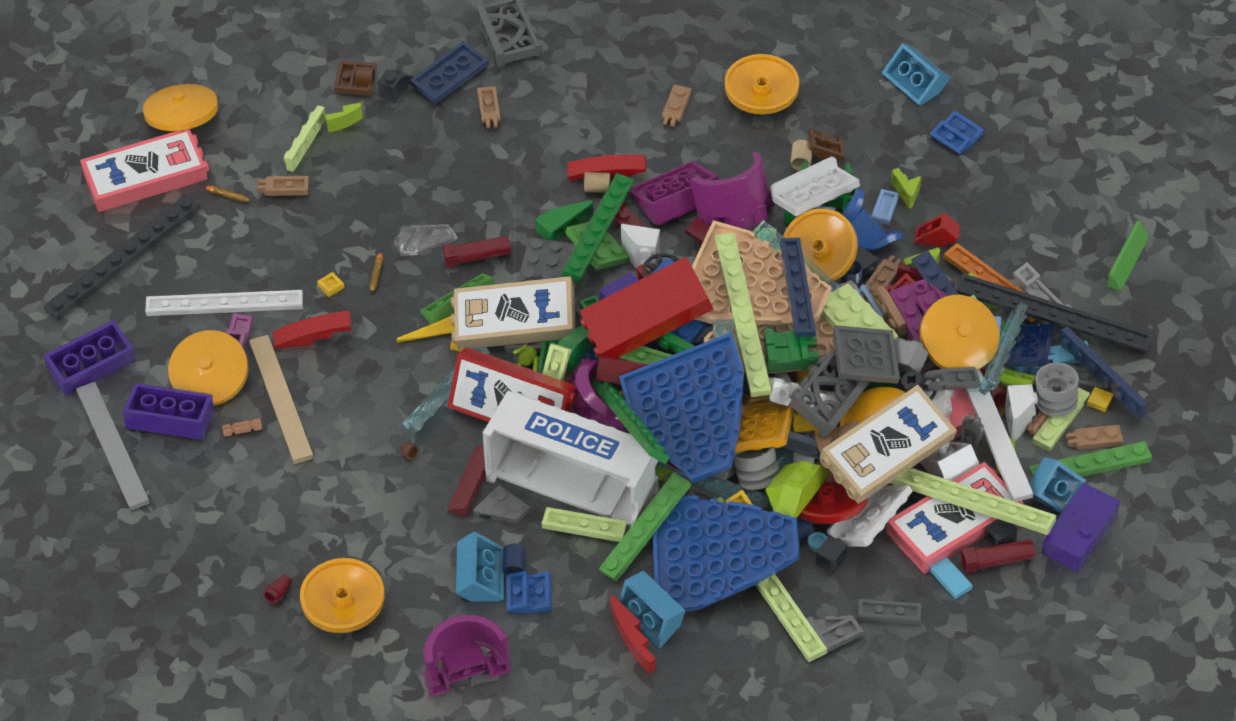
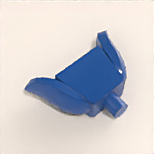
M857 188L852 199L843 210L842 215L853 226L858 239V247L861 246L867 251H875L894 241L903 239L900 231H884L862 207L864 191Z

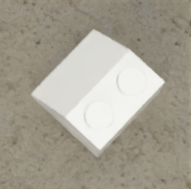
M626 224L621 225V247L628 254V260L635 268L644 264L649 257L660 254V229ZM653 259L649 263L655 264L657 266L658 259Z
M1032 384L1007 387L1005 416L1009 438H1014L1015 441L1027 430V427L1032 422V417L1036 416L1035 404L1038 403L1037 392H1033Z
M950 442L949 447L946 449V454H941L938 449L920 462L929 474L950 481L957 479L979 465L972 445L960 442Z

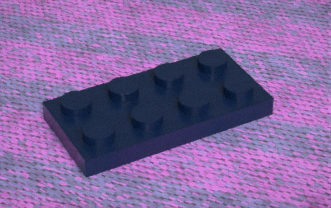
M462 41L410 79V85L437 104L487 67L489 59Z

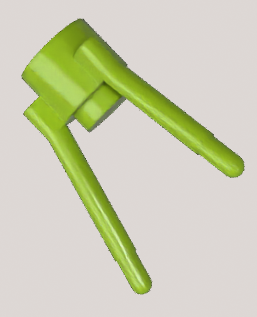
M524 344L521 348L513 351V354L520 353L517 365L528 366L533 363V371L537 372L539 357L533 347H527Z

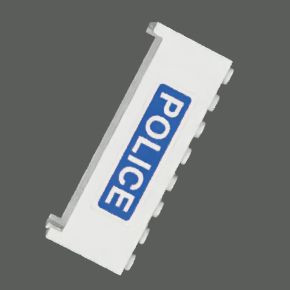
M507 391L483 431L486 481L492 484L499 478L602 517L627 521L629 529L658 493V476H655V466L658 460L649 456L631 433L619 431L614 427L605 426L595 420H589L575 413L566 412L556 406H550L539 400L527 398L520 393Z

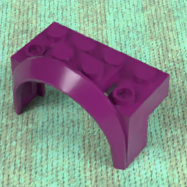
M925 279L889 291L891 298L906 323V335L910 342L915 340L921 343L920 325L923 316L917 305L925 314L936 301L947 296L942 290L932 284H928Z
M582 359L575 368L571 379L568 380V383L576 385L574 392L576 393V399L572 405L574 413L580 417L595 420L605 426H611L619 431L630 433L611 408L596 395L592 388L591 379L596 378L599 360Z

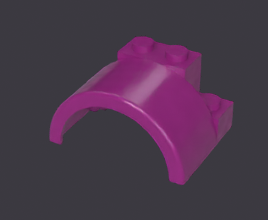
M758 152L751 154L754 158L753 165L747 171L735 177L722 180H707L695 176L690 179L698 218L711 226L714 220L745 230L769 222L766 210L775 207L772 199L771 189L767 184L762 156Z
M477 615L452 617L435 627L426 640L424 647L426 672H423L429 697L449 692L450 683L488 672L490 678L511 672L508 638L499 625L485 617ZM481 646L490 650L486 656H484ZM438 662L440 664L441 669L436 668Z

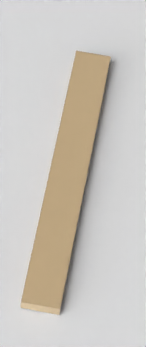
M265 335L249 340L293 463L297 464L313 459V453L269 336Z

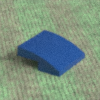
M954 110L945 121L941 120L930 133V136L956 153L961 154L984 134V129Z
M527 571L506 575L508 612L538 613L552 611V586L549 571L528 575Z

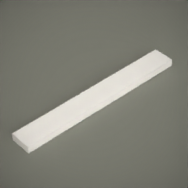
M303 290L146 297L145 312L146 316L298 310L303 309Z
M979 369L977 373L981 386L979 388L965 389L976 416L981 418V424L984 425L983 433L1012 501L1017 502L1033 498L1031 487Z

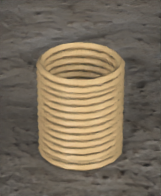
M806 140L795 141L792 144L791 166L796 170H800L805 160H807L808 167H810L812 158L810 142Z
M585 172L584 192L606 193L610 186V173Z

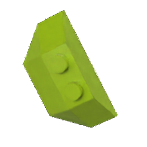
M806 461L784 465L766 488V493L773 510L783 516L788 515L797 518L831 474L830 469Z

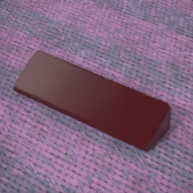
M600 356L596 380L621 385L619 376L648 364Z
M484 446L475 448L447 512L467 517L486 475Z

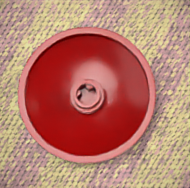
M831 472L798 517L809 522L821 524L842 522L858 515L866 507L869 497L858 504L855 499H851L848 496L845 487L835 480Z

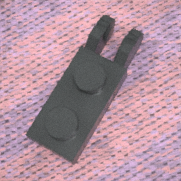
M975 367L941 368L940 370H932L924 374L927 380L940 379V381L928 384L929 391L973 389L981 386Z

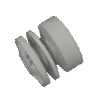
M1057 362L1049 363L1038 370L1036 375L1038 403L1036 406L1042 413L1048 416L1060 417L1066 416L1076 409L1079 377L1073 367Z
M773 447L763 448L758 451L745 450L734 454L733 462L737 469L738 481L740 486L745 489L756 490L768 487L780 472L775 448Z

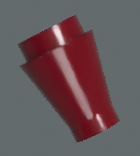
M283 574L280 578L266 586L263 592L264 598L271 604L281 602L292 583L291 578Z

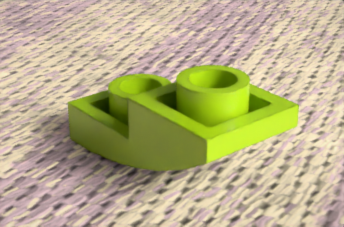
M361 103L342 106L343 112L325 115L328 133L341 130L363 118Z

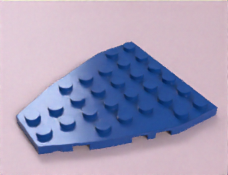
M732 332L619 376L626 402L630 405V408L636 412L635 415L642 419L641 422L648 426L647 429L654 433L653 436L660 441L659 444L666 448L665 452L670 457L669 461L692 483L732 468L741 425L744 367Z
M694 495L683 496L653 534L654 581L686 611L699 610L759 584L799 560L797 519L788 515L783 516L775 511H772V513L764 511L761 507L731 501L723 503L713 498L704 500Z

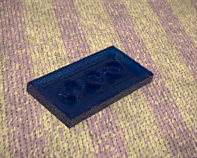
M1054 324L1015 325L1007 360L1008 367L1045 366L1049 364Z

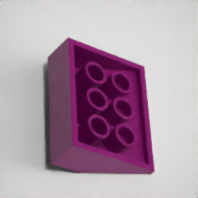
M691 161L633 186L629 195L648 220L656 225H663L672 218H679L686 212L697 210L690 181L691 178L698 176L707 180H719V176L698 163Z

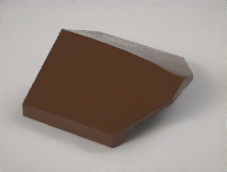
M813 128L808 130L811 149L821 161L829 157H834L836 160L845 158L841 137L835 138L813 130Z

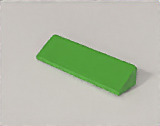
M1136 221L1109 273L1107 287L1121 291L1148 240V234L1141 221Z
M482 273L459 288L495 285L493 277ZM454 290L421 309V314L430 324L455 314L451 304Z

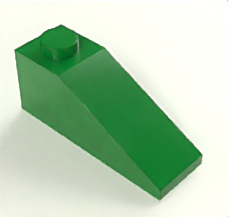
M588 200L550 209L544 214L539 215L535 220L536 233L543 239L558 241L566 235L567 227L581 224L594 215L593 201Z
M582 325L562 338L558 343L560 346L571 349L565 372L572 374L593 346L587 336L590 332L589 329L585 330Z

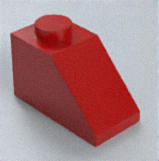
M943 213L917 226L914 242L921 245L945 247L958 240L960 225L946 213Z

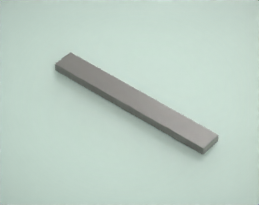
M92 382L76 388L130 511L150 504L96 383Z

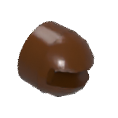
M407 442L402 445L401 452L405 458L412 460L417 456L419 448L414 443Z

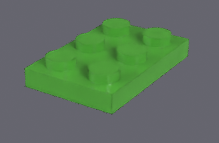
M589 222L566 228L565 234L575 245L579 242ZM607 232L591 264L596 270L627 263L629 256L610 233Z

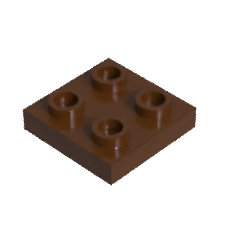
M340 61L334 84V93L371 96L377 64Z

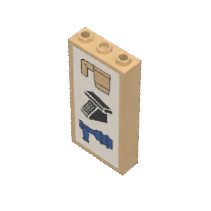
M571 276L454 289V296L451 297L452 308H454L455 314L451 315L452 325L455 326V331H452V341L456 343L459 350L465 347L473 349L559 340L575 330L574 285Z
M916 385L824 447L820 460L825 468L830 469L835 480L845 487L848 496L851 499H855L859 504L953 440L957 430L919 385Z

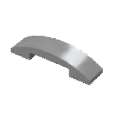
M1028 262L1013 273L1015 280L1025 293L1064 305L1039 280L1041 275Z

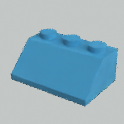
M905 43L901 44L882 71L884 76L918 105H922L938 95L950 79L945 72L914 46Z
M472 532L457 542L456 594L471 602L504 600V573L502 572L504 547L476 532Z
M644 571L626 579L619 602L641 622V633L655 647L661 648L680 627L686 610Z

